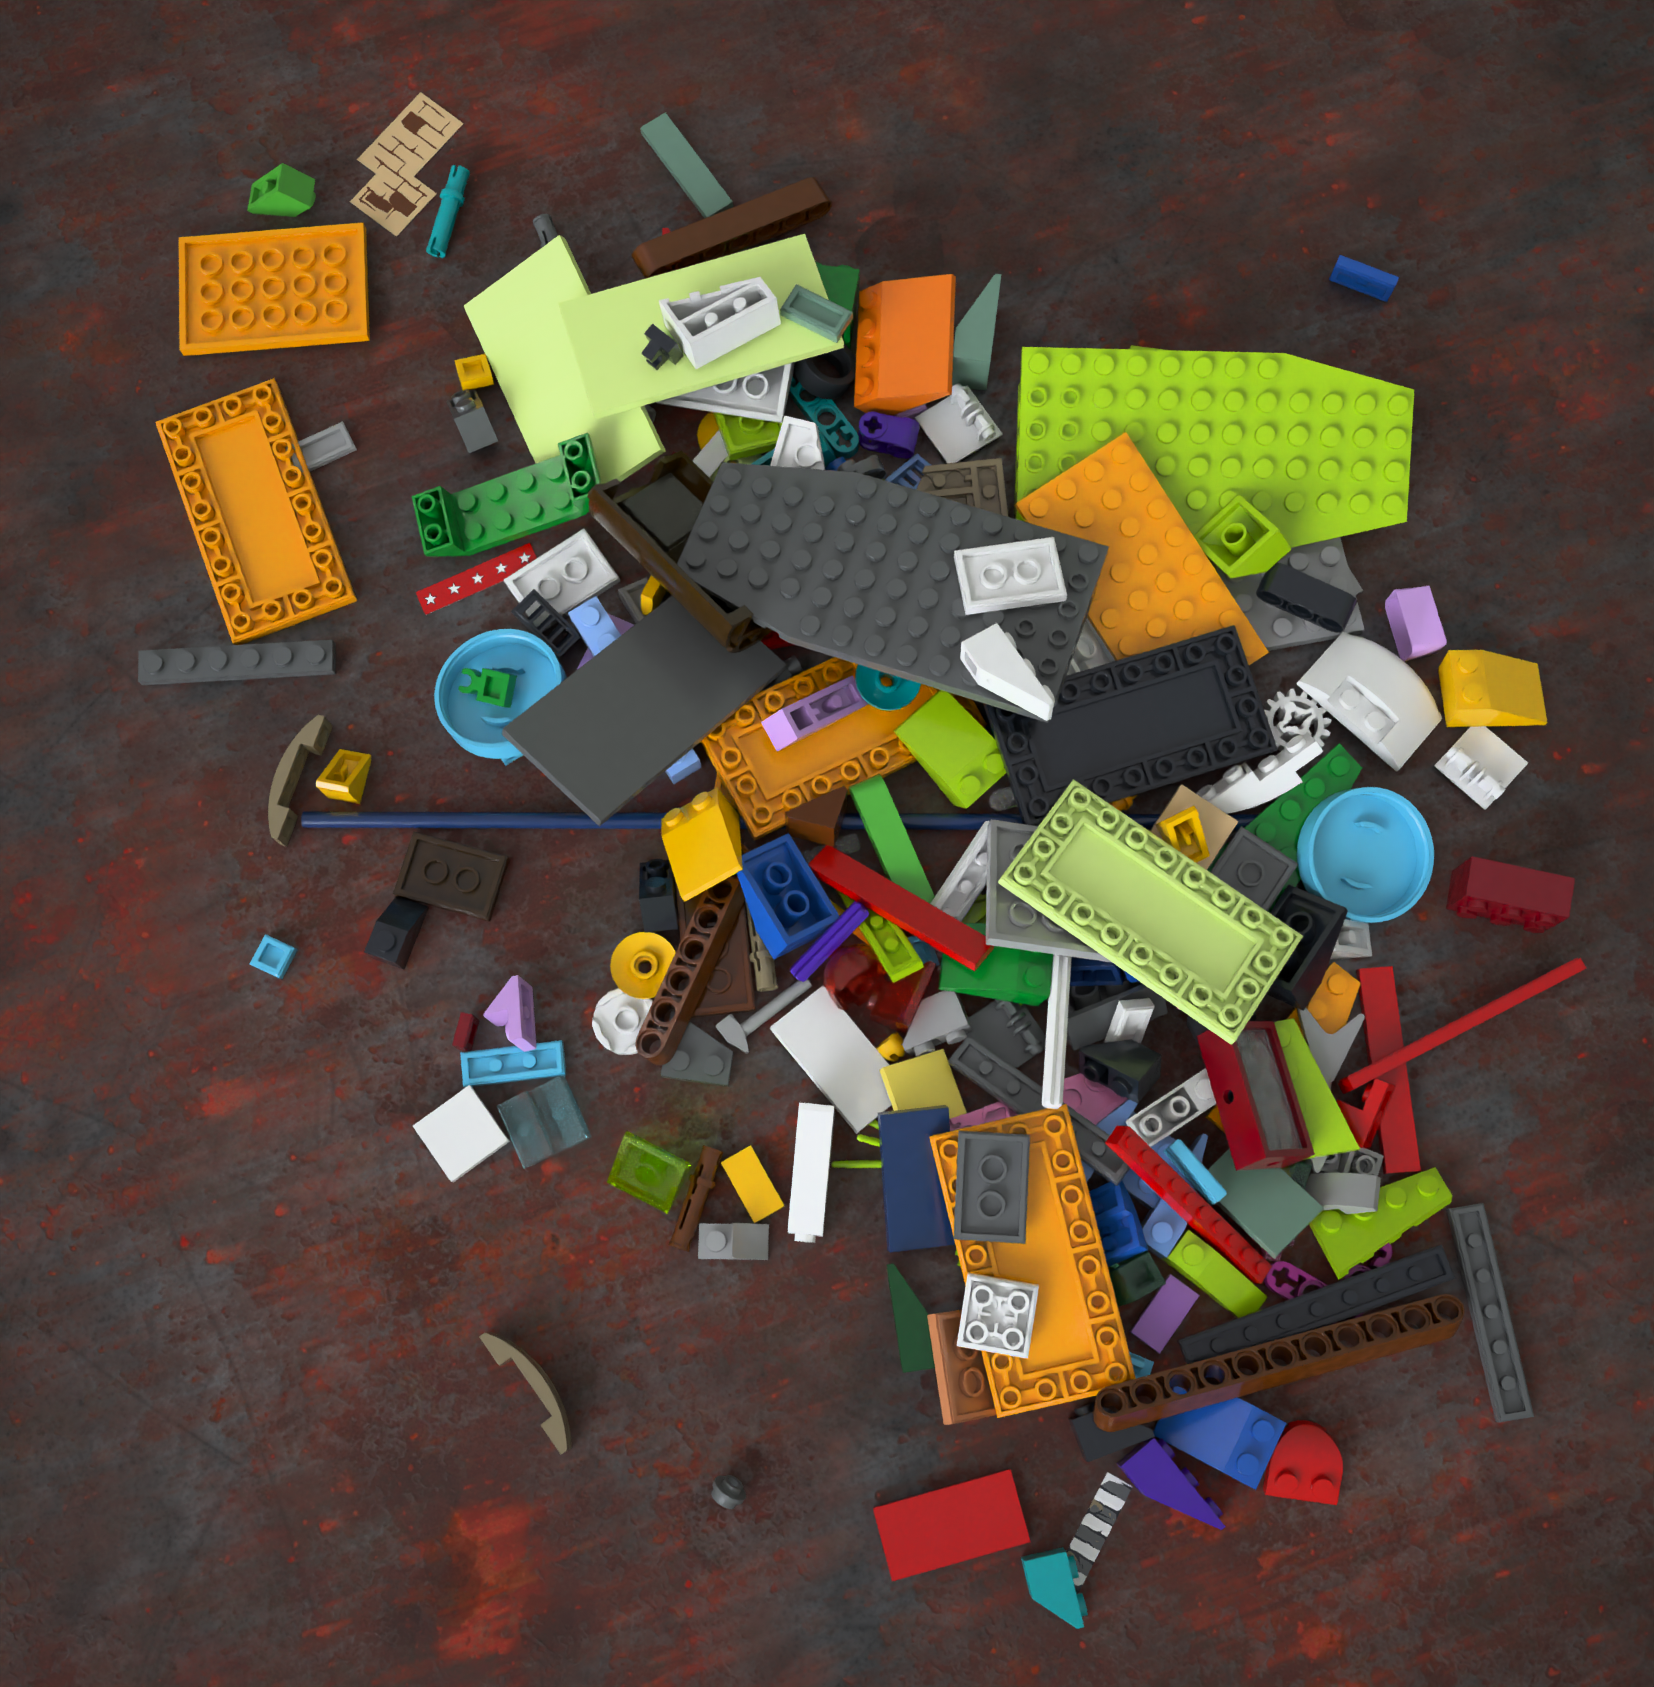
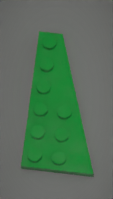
M1339 743L1300 777L1303 781L1302 783L1280 795L1244 828L1297 863L1298 839L1309 814L1327 797L1337 792L1351 789L1362 767ZM1229 842L1220 849L1207 871H1211ZM1298 865L1267 912H1271L1288 885L1297 886L1301 879Z

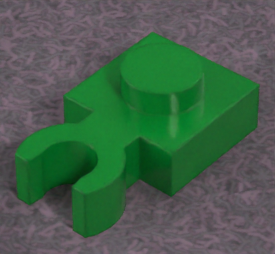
M482 668V673L476 669H462L463 674L471 677V684L468 687L459 686L458 690L460 692L468 694L477 693V701L511 708L517 675Z

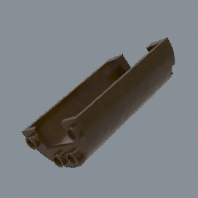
M682 450L670 456H662L655 463V472L648 484L639 488L633 487L625 494L616 498L614 496L620 485L617 479L604 484H596L587 496L590 499L589 512L592 517L730 653L746 650L773 631L768 627L764 629L754 623L752 618L754 614L745 605L734 611L727 607L724 601L715 596H708L677 565L714 482Z

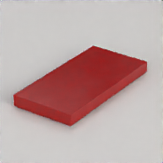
M1010 1468L873 1507L892 1581L1031 1542Z

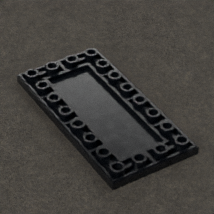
M1235 625L1067 675L1057 704L1053 707L1052 717L1048 723L983 703L1022 822L1025 825H1040L1073 779L1106 802L1112 803L1278 750Z

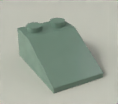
M995 274L956 327L953 343L952 387L960 383L961 386L968 385L970 389L985 391L987 389L1002 274Z

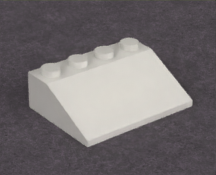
M795 362L656 403L782 423Z

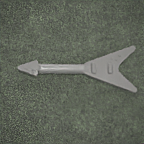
M1306 1007L1304 1011L1297 1008L1304 1039L1331 1091L1332 1081L1336 1078L1365 1016L1362 1013L1358 1014L1336 1033L1328 1034L1321 1028ZM1327 1156L1310 1159L1314 1173L1321 1171Z

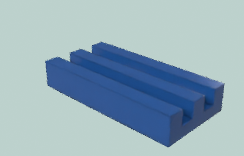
M1339 255L1329 278L1332 282L1384 302L1388 301L1399 279L1395 275Z

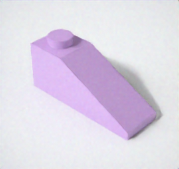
M852 675L782 708L761 723L778 752L865 707L868 703L860 695Z

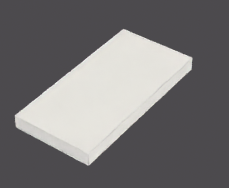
M821 986L770 1027V1030L856 1134L878 1117V1112H885L892 1106L879 1071L883 1067L889 1066V1064L824 986Z

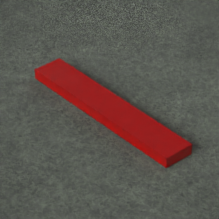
M826 845L808 864L816 878L853 900L862 903L868 909L973 971H976L994 949V946L986 945L985 935L832 846Z
M1393 966L1360 968L1356 970L1357 980L1361 983L1359 997L1361 1012L1365 1016L1363 1027L1369 1065L1404 1047ZM1404 1063L1377 1077V1079L1396 1085L1378 1128L1380 1153L1384 1156L1382 1161L1383 1174L1421 1171L1407 1066Z

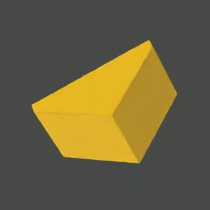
M339 749L316 780V787L329 799L360 804L371 764V755Z
M1195 806L1189 807L1155 824L1163 841L1197 863L1210 856Z

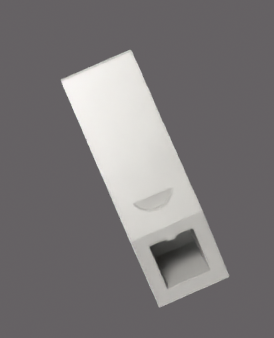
M996 623L961 643L960 659L978 685L1046 721L1051 719L1055 703L1054 696L1049 687L1046 685L1042 686L1035 677V669L1027 658L1023 659L1017 652L1016 643L1010 633H1004Z
M1206 1068L1125 1121L1126 1124L1152 1147L1215 1105L1216 1100Z

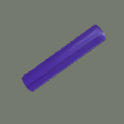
M858 901L853 902L791 966V974L798 981H806L869 916L868 909Z

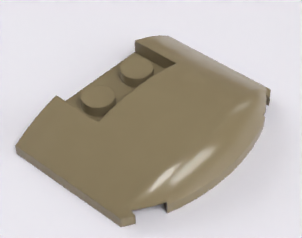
M1002 458L924 467L921 473L923 477L916 490L1008 517Z

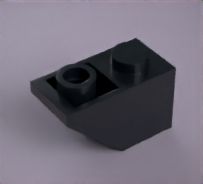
M653 859L640 863L639 902L645 933L678 929L675 877L669 860Z
M1132 1039L1087 1045L1079 1050V1073L1083 1074L1088 1080L1098 1082L1113 1090L1117 1095L1139 1103L1160 1078L1161 1054Z

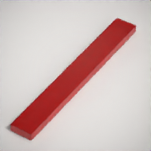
M1577 957L1339 1080L1337 1084L1343 1094L1354 1090L1587 968L1581 958L1578 959Z

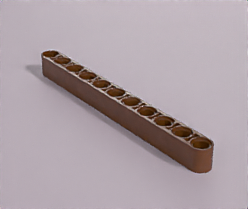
M1441 1294L1107 1386L1097 1393L1093 1412L1094 1422L1103 1431L1116 1432L1446 1340L1456 1334L1463 1320L1465 1308L1460 1299L1454 1295ZM1439 1313L1446 1314L1451 1320L1444 1319ZM1406 1322L1415 1324L1419 1329L1409 1327ZM1373 1331L1381 1332L1386 1338L1377 1337ZM1340 1341H1348L1353 1347H1346ZM1306 1350H1315L1320 1356H1311ZM1273 1359H1281L1286 1362L1287 1366L1277 1365ZM1247 1368L1254 1373V1375H1245L1241 1373L1239 1369ZM1205 1378H1216L1221 1384H1210ZM1176 1386L1182 1387L1187 1393L1177 1394L1171 1388ZM1147 1396L1153 1402L1144 1404L1138 1401L1137 1397ZM1111 1405L1116 1407L1119 1412L1111 1414L1103 1410L1102 1407Z

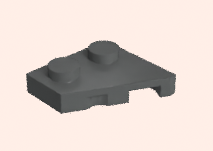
M671 1011L669 1021L674 1017L675 1012ZM689 1021L673 1058L668 1063L662 1065L661 1077L729 1087L734 1053Z

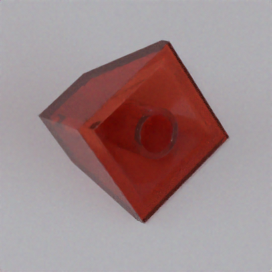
M928 961L923 964L924 968L893 983L890 980L884 983L880 992L874 989L866 1007L872 1010L870 1020L906 1035L932 980L936 963Z

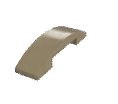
M317 715L306 724L292 740L281 758L272 782L268 804L271 838L286 847L298 819V815L288 806L309 752L322 756L333 727L321 715Z
M484 1332L479 1338L498 1365H506L513 1359L552 1416L543 1422L541 1427L561 1455L572 1448L570 1425L562 1400L548 1375L518 1345L498 1334Z

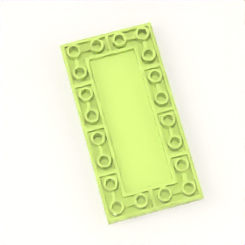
M801 234L558 303L594 419L844 348L842 336L838 343H835L780 315L781 324L698 369H695L682 349L681 351L684 356L676 365L667 360L658 370L646 362L647 359L641 354L649 343L644 333L652 324L675 341L664 324L659 300L669 298L670 302L690 298L689 293L699 291L700 295L720 291V286L761 277L777 298L779 315L781 307L796 284L829 300L806 235Z
M559 235L465 304L464 308L535 463L560 455L558 443L588 433L591 438L601 483L604 484L614 479L621 482L666 452L645 406L594 419L558 304L589 295L591 292L566 239Z
M1074 779L998 881L1000 885L1231 1045L1237 1040L1303 937V935Z

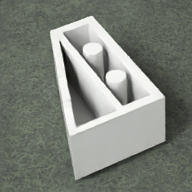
M761 277L720 286V291L700 295L699 291L689 293L690 298L670 302L669 298L659 300L665 327L695 369L706 365L781 324L777 298Z

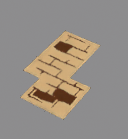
M420 92L357 159L373 171L375 175L350 202L397 237L437 194L414 176L464 123Z

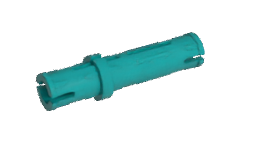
M456 165L451 166L446 187L441 190V204L428 246L426 247V252L437 258L438 256L440 258L446 256L447 246L459 207H462L465 201L463 194L470 171L458 165V169Z

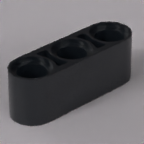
M1276 563L1265 572L1256 591L1257 597L1262 601L1336 633H1342L1345 630L1357 604L1356 598L1348 592L1282 563Z

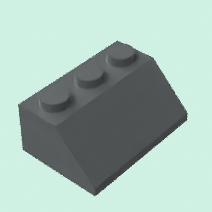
M1124 970L1123 985L1070 986L1067 1041L1075 1051L1083 1046L1105 1039L1120 1000L1150 998L1155 1006L1149 1020L1151 1021L1168 1013L1165 998L1140 981L1129 983Z

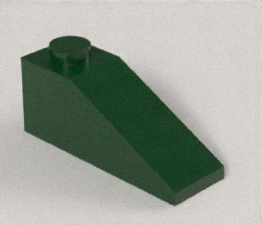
M888 1264L886 1268L902 1372L933 1369L935 1364L927 1318L929 1314L896 1266Z

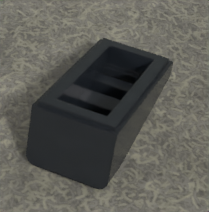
M535 589L510 611L533 635L543 640L552 649L557 659L581 637ZM537 601L540 606L526 618L523 613ZM546 610L549 616L536 628L532 623ZM555 620L559 625L545 637L542 632ZM565 630L568 635L557 646L552 644L551 642Z

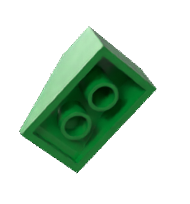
M964 923L986 936V923ZM994 946L992 952L976 971H973L942 952L938 989L1038 1006L1050 996L1053 954Z

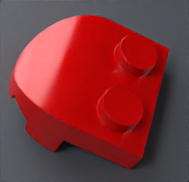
M1297 1420L1288 1423V1427L1283 1430L1266 1467L1263 1485L1265 1495L1337 1505L1343 1474V1461L1335 1440L1323 1426L1307 1420Z

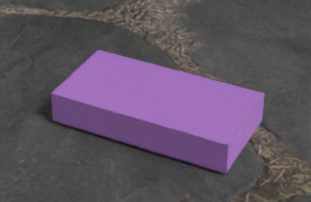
M1169 1274L1129 1332L1157 1353H1161L1200 1295Z

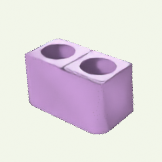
M1430 586L1395 589L1385 601V610L1400 658L1405 662L1437 654L1447 644V639L1438 616Z

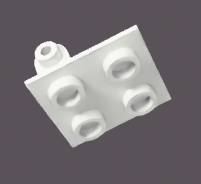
M960 383L952 387V395L915 417L947 464L960 462L1003 435L968 385L961 386Z
M1486 726L1470 727L1434 766L1486 810L1506 790L1505 788L1523 770L1528 762Z

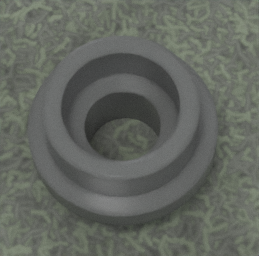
M732 1475L717 1476L713 1481L711 1495L722 1507L734 1509L745 1500L746 1492L738 1478Z

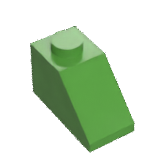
M282 163L252 184L247 211L252 214L296 217L313 206L316 194L313 192L315 179Z

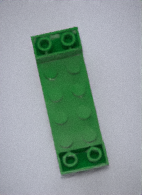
M585 433L558 443L560 455L459 492L450 494L443 487L438 486L411 496L424 555L427 557L471 556L586 515L589 512L590 499L587 497L588 493L596 484L601 483L590 435Z

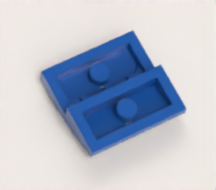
M1121 1180L1118 1186L1110 1181L1089 1191L1107 1266L1110 1267L1148 1250L1140 1220L1123 1181Z

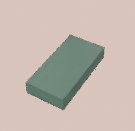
M797 284L780 309L781 316L835 343H838L853 319L852 311Z

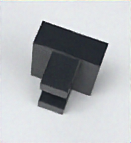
M654 324L644 333L649 343L641 354L654 369L658 370L667 360L676 365L684 356L678 344Z

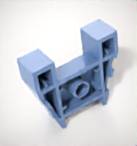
M1130 1099L1096 1124V1126L1111 1135L1117 1125L1128 1126L1125 1121L1137 1114L1134 1112V1109L1138 1103ZM1204 1133L1197 1136L1189 1148L1201 1163L1208 1136ZM1168 1135L1153 1145L1151 1148L1195 1190L1193 1185L1163 1153L1176 1140ZM1081 1160L1086 1182L1089 1180L1093 1172L1097 1173L1102 1178L1110 1182L1107 1178L1102 1176L1100 1173H1098L1096 1170H1094ZM1130 1168L1122 1181L1130 1197L1150 1209L1141 1223L1147 1248L1160 1259L1167 1258L1186 1229L1187 1222Z

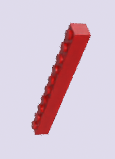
M1117 1125L1105 1144L1222 1257L1250 1282L1261 1284L1272 1265L1130 1126Z

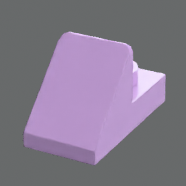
M512 976L487 1008L484 1017L495 1026L505 1025L508 1040L526 1052L537 1049L533 989L520 976Z

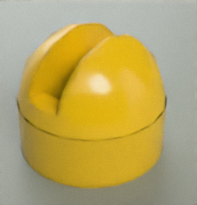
M898 1032L887 1037L876 1047L882 1057L888 1061H897L899 1057L905 1055L902 1045L904 1040Z

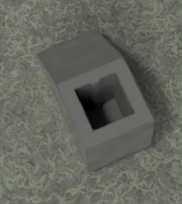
M468 389L460 390L451 396L452 399L446 401L469 453L498 442L475 389L471 391Z

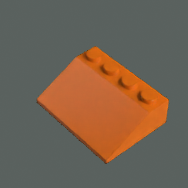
M946 274L882 281L859 291L855 408L864 413L878 412L892 416L952 394L956 276Z

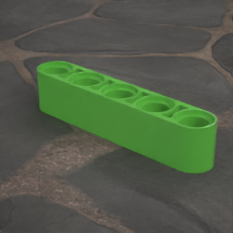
M877 774L849 786L853 802L886 878L926 902L931 903L935 896L882 776Z

